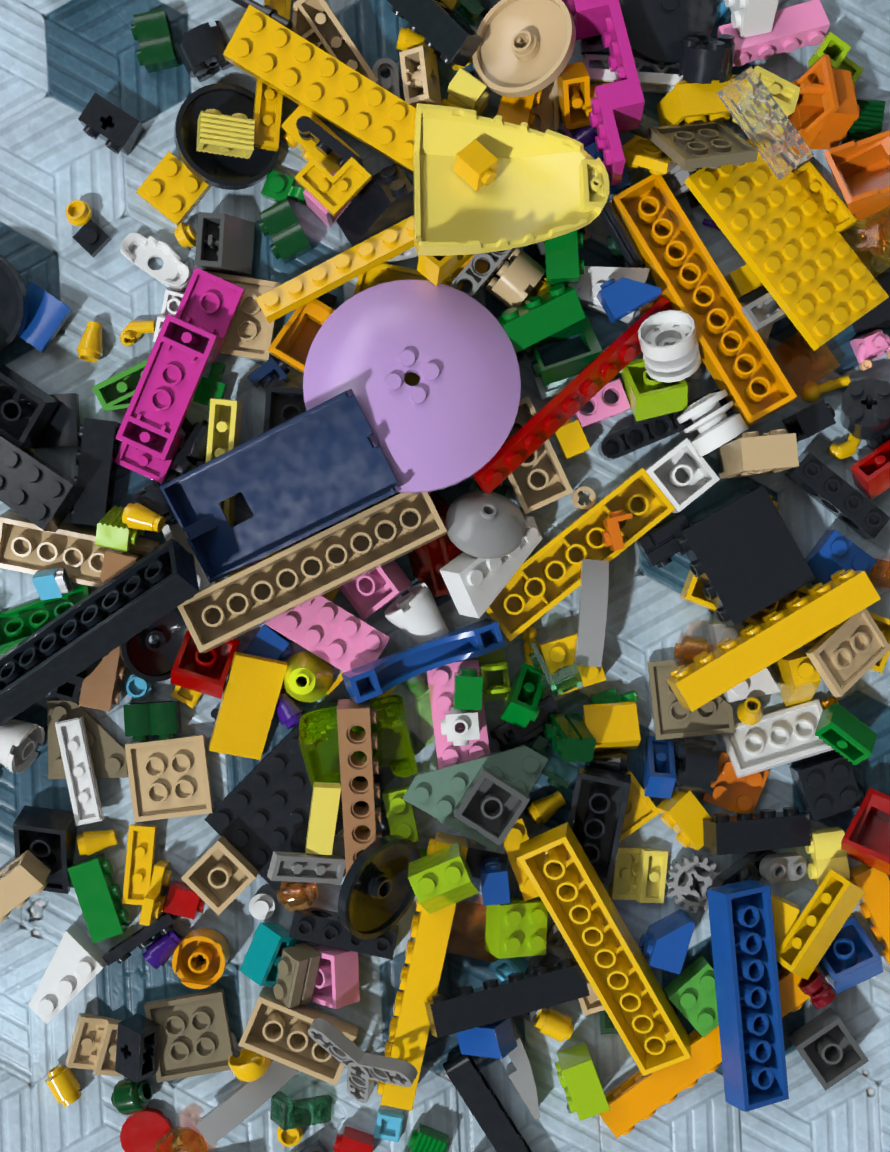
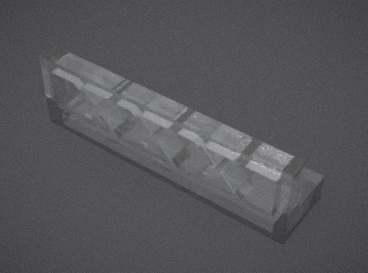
M749 67L733 78L716 93L778 180L786 177L796 166L814 156L752 67ZM747 78L753 89H750L743 79ZM761 102L767 106L769 111H766L762 107ZM777 125H780L782 127L784 133L780 132V130L777 128ZM792 146L796 147L802 156L798 157Z

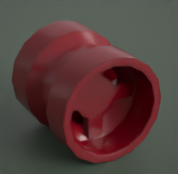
M814 970L808 980L802 978L798 984L801 991L810 996V1002L816 1009L824 1008L836 996V991L830 984L824 982L825 977L819 970Z

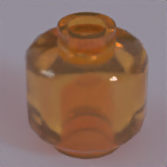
M685 635L681 639V643L675 644L674 658L679 659L680 665L687 667L694 663L693 658L704 651H707L708 654L712 652L713 644H709L706 637Z
M282 881L280 889L277 890L278 902L283 904L284 908L290 912L295 911V909L311 908L318 897L316 883Z

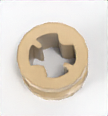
M586 486L577 488L572 494V504L579 510L591 508L596 501L595 492ZM580 491L582 494L585 491L589 493L588 500L590 502L588 505L585 503L580 505L578 503L580 499L578 493Z

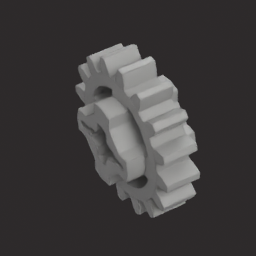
M692 853L691 860H688L683 855V862L679 864L674 861L673 864L676 869L667 871L672 876V879L666 880V884L672 887L667 892L670 896H675L673 901L676 905L682 902V908L687 911L689 906H691L694 913L698 912V906H702L707 911L708 897L706 891L708 886H712L714 878L722 872L714 870L717 865L713 861L708 863V858L704 855L700 860L695 853ZM695 866H697V867H702V868L706 869L707 871L705 872V871L703 870V871L699 872V871H696V870L694 869V867H695ZM684 872L682 879L679 880L681 874ZM692 875L698 880V881L696 882V883H697V886H696V887H697V889H698V892H697V890H696L694 887H692V885H693ZM683 894L685 896L691 894L695 896L696 899L686 898L683 896Z

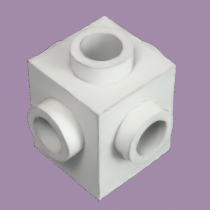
M450 707V712H445L446 719H440L441 735H447V742L453 741L454 746L468 745L469 740L480 739L477 710L454 709V707ZM459 722L464 724V727L461 729L455 727Z

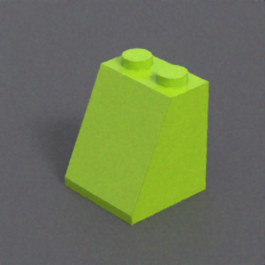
M458 842L409 863L408 879L418 903L429 914L479 893Z

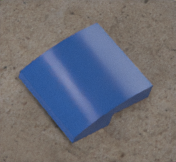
M31 282L26 289L29 303L28 318L20 338L44 353L73 309Z

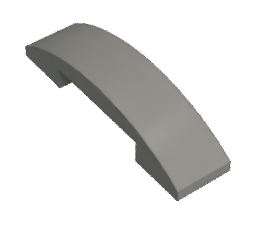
M582 559L574 665L601 667L608 607L609 561Z

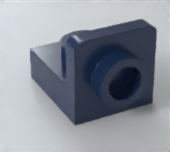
M271 357L247 378L256 388L260 385L264 388L275 379L273 375L276 372L287 384L290 381L287 376L290 371L281 360L275 362Z

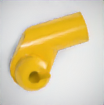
M137 320L129 322L120 334L121 343L129 347L134 345L142 334L154 333L156 321Z
M849 433L846 442L840 445L837 443L831 444L828 453L837 460L848 458L856 453L861 439Z

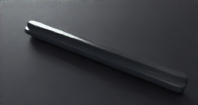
M561 126L554 131L572 138L566 126ZM607 200L600 213V217L630 268H639L644 264V260L610 201Z

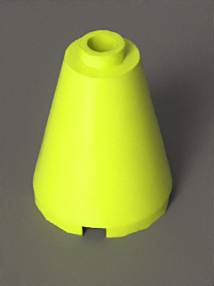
M310 651L298 652L286 661L288 666L282 685L290 697L299 702L311 703L322 699L333 683V670L330 663ZM300 676L306 678L307 684L301 681Z

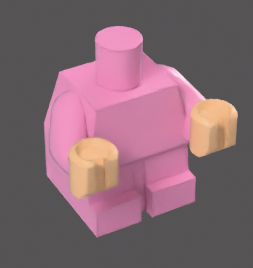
M880 329L850 341L859 363V368L862 371L871 368V360L885 355L884 351H887V358L890 359V337Z

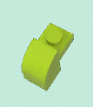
M829 32L822 39L808 61L810 69L822 56L829 55L832 68L851 71L854 84L864 70L846 56L851 46L832 32Z

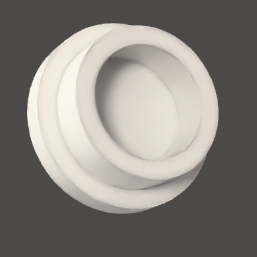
M256 894L249 903V911L256 919H268L275 911V901L269 894Z

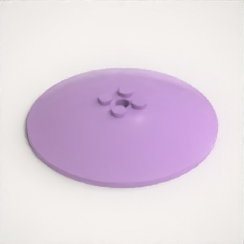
M410 279L396 280L370 287L345 301L327 318L317 332L306 358L303 394L307 411L346 390L352 389L402 488L399 493H424L441 490L468 479L481 470L498 453L507 440L516 419L520 402L521 379L513 345L501 324L488 309L474 298L453 287L441 283L436 287L430 281ZM409 373H416L420 377V382L415 386H409L404 381L405 376Z

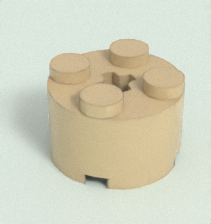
M519 247L508 258L511 263L505 261L497 271L496 275L499 276V279L494 276L485 287L489 293L508 308H518L546 272L543 266Z

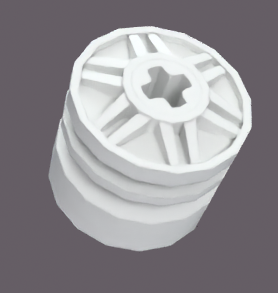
M667 310L649 316L642 322L638 329V338L641 351L643 352L646 372L652 379L658 382H677L690 377L698 370L701 364V355L695 322L689 314L683 311Z
M726 389L706 395L688 406L682 415L677 418L679 424L688 419L692 420L693 424L683 430L685 434L698 430L700 433L691 442L699 457L710 453L749 429L741 413L729 417L725 413L734 405L733 400L723 406L719 403V400L729 395Z

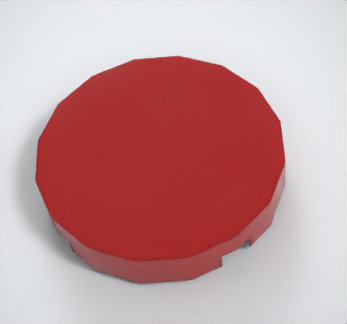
M147 1107L143 1111L133 1113L128 1116L121 1128V1146L125 1152H167L172 1144L174 1134L172 1123L158 1109Z

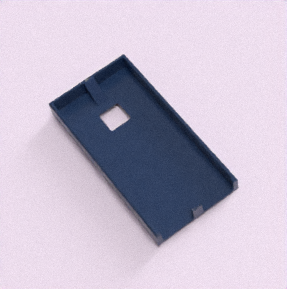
M352 389L340 393L160 486L185 538L188 540L210 583L402 490ZM241 492L253 513V517L231 527L219 503Z

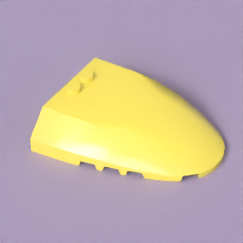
M417 103L413 148L414 244L417 255H471L504 251L535 244L589 225L600 215L606 205L609 196L607 170L599 157L594 159L584 150L583 143L549 129L544 133L531 129L526 122H522L520 125L505 122L503 116L496 115L492 119L477 116L476 110ZM475 139L498 159L495 180L488 186L484 185L478 191H475L454 172L456 154Z

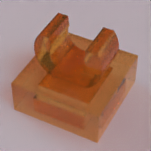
M879 221L868 222V230L865 228L857 230L856 234L859 237L867 236V240L864 243L856 244L858 250H869L873 255L885 254V228Z
M876 559V564L867 576L873 585L890 588V561Z

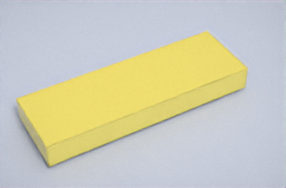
M314 782L305 854L332 855L341 783Z

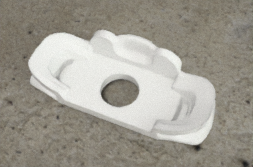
M134 232L128 234L122 241L120 252L131 263L173 290L180 292L187 287L191 278L189 269L181 262V257L174 252L172 246L167 242L156 240L151 236L146 238ZM151 258H161L164 262L163 267L160 270L150 269L148 262Z

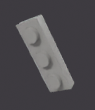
M273 851L267 877L271 881L341 884L346 867L345 857L342 855H316Z

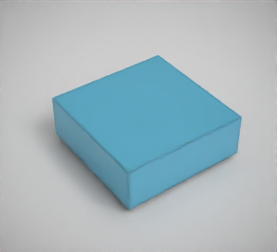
M378 1109L373 1138L399 1142L404 1113Z

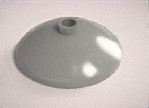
M472 491L461 495L449 506L445 519L447 534L453 544L471 556L484 559L500 558L513 552L521 544L526 528L525 519L519 507L509 498L496 492H491L488 495L484 491Z

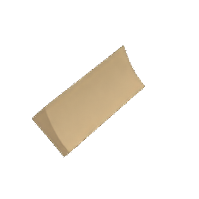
M7 510L0 515V568L34 575L37 571L66 568L72 583L100 588L104 585L100 578L104 552L111 548L95 545L97 528L62 522L56 532L42 530L17 512ZM139 537L137 544H132L128 552L142 554L143 558L158 548L160 541Z

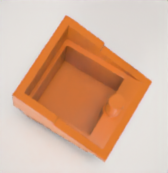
M824 55L797 81L791 82L800 87V94L795 112L788 116L783 136L780 140L781 149L784 153L806 154L808 149L834 148L846 137L848 130L859 117L860 107L856 101L855 84L852 81L851 71L832 68L830 56Z
M890 130L857 142L853 140L823 152L851 215L855 214L858 222L890 206Z

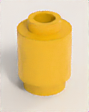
M551 1007L540 1009L534 1021V1027L539 1028V1032L561 1043L564 1039L569 1040L574 1030V1025L571 1024L572 1018Z
M59 1064L47 1072L48 1077L45 1082L57 1103H61L63 1107H66L81 1097V1086L70 1068Z

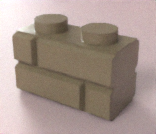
M304 942L295 945V947L283 948L281 961L278 963L277 982L274 985L273 991L274 997L285 1007L293 1008L299 1006V1004L312 1001L321 953L308 943Z

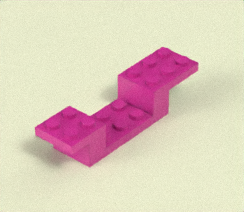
M562 0L574 19L576 40L602 35L604 48H609L610 72H615L617 80H614L613 83L595 87L594 98L590 99L592 111L589 112L591 127H596L598 136H595L596 149L598 153L602 152L604 160L602 162L607 170L610 186L621 184L625 157L619 132L640 128L645 101L619 0Z
M195 267L175 316L167 314L118 430L115 439L122 441L114 463L154 481H159L161 484L165 483L164 481L167 479L184 438V435L180 434L179 430L208 362L215 363L246 291L245 289Z

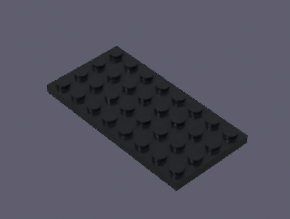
M344 680L213 810V813H210L204 819L259 871V875L277 893L289 882L271 881L267 877L273 851L305 853L314 782L341 783L337 704L340 699H350ZM376 696L371 698V708H376L377 724H372V733H377L378 749H373V758H379V774H374L375 783H380L381 791L426 744ZM353 726L351 728L357 733L365 730L361 726ZM356 751L353 753V755L356 757H363L366 755L362 751ZM357 776L354 778L358 782H364L367 780L363 776ZM340 794L335 836L343 829L342 794ZM365 801L356 802L358 806H366L368 804Z

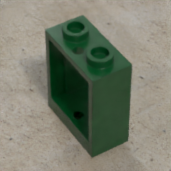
M585 310L583 312L586 318L524 349L526 356L532 357L531 367L534 376H540L543 386L580 374L603 353ZM577 334L579 335L586 353L545 366L538 347Z

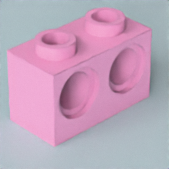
M620 379L608 382L589 400L593 406L591 413H584L580 409L574 414V418L579 420L583 429L631 409ZM606 391L614 392L617 397L616 403H607L604 399V393Z

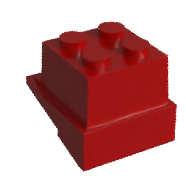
M869 788L841 841V849L847 851L848 857L890 875V796Z

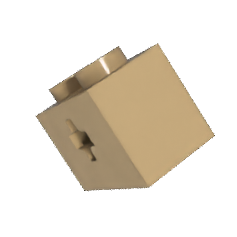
M423 45L399 52L405 102L415 108L417 103L442 106L436 55Z

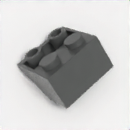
M198 212L195 266L203 271L252 276L255 222L227 214Z

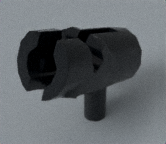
M185 416L181 426L182 430L186 433L185 443L182 448L178 449L171 468L185 474L197 468V462H206L209 422L203 420L201 424L196 422L193 427Z

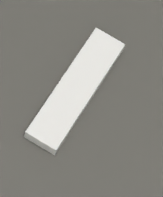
M83 716L55 722L76 826L104 820Z

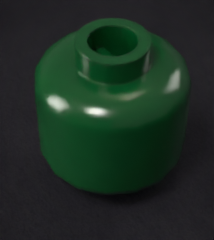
M128 1078L117 1082L111 1096L112 1104L123 1115L143 1111L148 1107L152 1099V1086L145 1079L139 1083Z

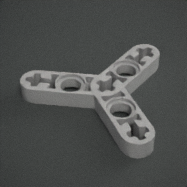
M315 1018L307 1030L309 1036L348 1068L347 1092L353 1099L361 1103H367L374 1091V1081L410 1087L418 1074L417 1069L407 1061L365 1053L332 1024L322 1018Z

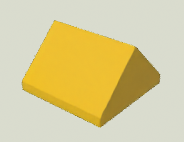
M635 701L583 705V722L596 740L594 752L637 749L641 738Z

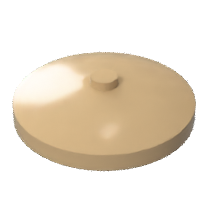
M562 0L499 1L486 14L476 33L483 41L472 56L474 68L479 78L493 92L499 95L517 98L541 91L562 73L572 56L576 40V28L571 12Z

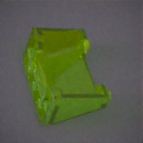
M393 694L372 698L371 708H376L377 724H372V733H377L378 749H373V758H379V769L391 767L392 773L402 778L419 774L402 696ZM337 706L308 712L299 720V746L313 790L314 782L340 783ZM353 726L351 728L357 733L365 730L361 726ZM356 751L353 753V755L356 757H363L366 755L362 751Z

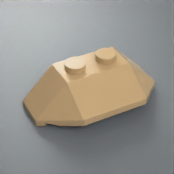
M297 0L294 2L291 31L375 83L379 81L325 0Z

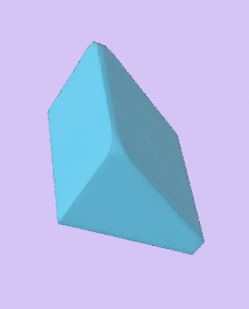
M524 957L496 958L488 967L501 981L508 980L507 975L516 972H523L524 974L528 962Z

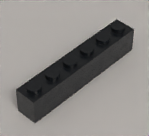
M572 958L558 961V966L548 968V965H542L532 968L533 973L523 975V972L507 975L508 980L498 982V979L486 980L482 982V987L473 989L472 985L458 988L457 993L448 996L447 992L432 995V1000L425 1002L431 1034L436 1038L590 996L585 974L578 962H573Z

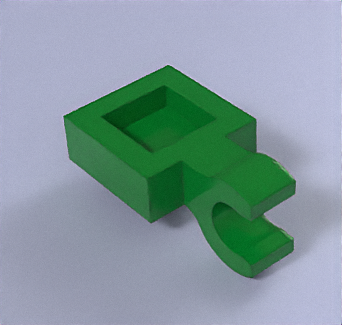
M274 170L269 172L261 191L263 197L278 203L285 199H292L306 205L303 195L305 189L294 186L296 183L294 178Z
M219 362L212 363L209 377H202L193 399L194 402L210 407V398L224 397L227 384L220 381L224 375L226 365Z
M613 688L590 695L592 704L639 702L635 690L617 695L616 689Z

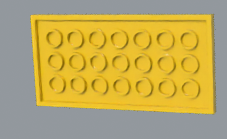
M757 134L746 141L758 150L757 161L746 162L742 166L732 164L721 165L718 169L704 167L688 176L684 183L815 351L880 305L889 296L838 231L836 232L831 221L768 140Z

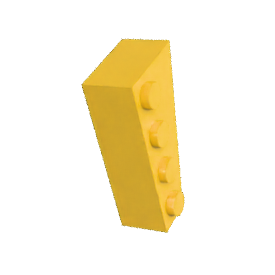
M751 74L738 78V75H732L729 81L719 83L720 80H714V78L711 80V84L691 83L685 80L676 83L675 87L656 104L660 126L716 120L725 122L731 116L733 119L737 104Z

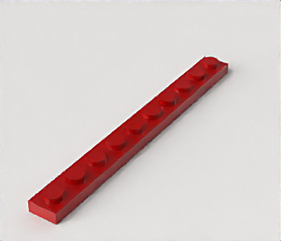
M664 297L659 299L501 447L489 463L473 475L485 493L489 495L642 352L638 338V329L649 316L658 312L673 310L670 300Z

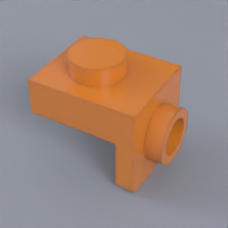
M624 509L608 513L610 519L603 520L605 531H602L605 547L610 546L611 551L625 548L618 522L633 518V514H625Z

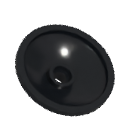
M178 607L152 623L150 627L133 636L128 642L119 646L121 658L125 666L137 677L153 682L171 678L173 664L188 629ZM154 634V641L149 642V637Z

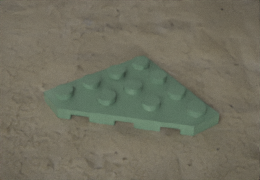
M522 745L503 752H496L478 757L477 759L419 773L412 780L403 796V800L496 852L499 845L454 817V808L482 765L529 795L549 759L530 747Z

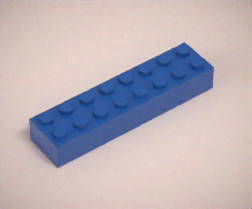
M745 880L707 889L725 1102L744 1112L789 1099L771 888L769 884L754 880Z

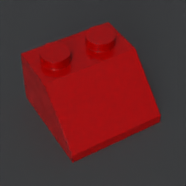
M187 629L171 670L170 683L221 699L233 657L238 650L240 641L232 639L206 653H200Z

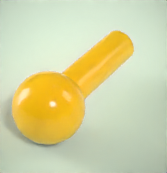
M846 375L821 384L808 382L802 386L800 395L804 401L813 403L821 397V394L848 386L851 381L849 376Z

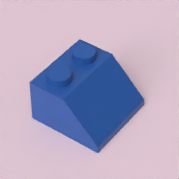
M836 530L825 531L805 558L816 578L810 582L812 585L821 582L823 585L832 580L830 576L842 569L846 571L850 569L865 571L868 574L877 562L876 559Z
M679 909L649 925L646 933H642L639 948H641V952L649 966L680 975L696 924L685 910Z
M855 916L849 917L819 962L824 975L836 991V994L883 973L880 955Z

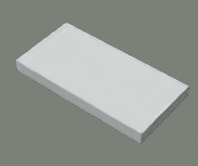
M819 698L764 714L761 721L755 725H746L742 722L734 723L735 733L720 734L737 779L834 750L831 746H827V743L823 742L822 739H819V736H815L822 711H824Z

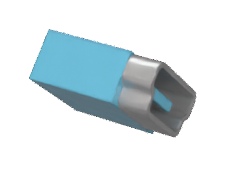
M66 568L37 571L32 577L41 600L60 598L74 590Z

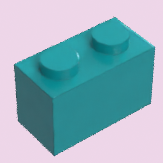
M260 922L239 971L259 986H274L277 982L278 963L281 961L283 948L295 946L297 939L290 938V932L278 923Z

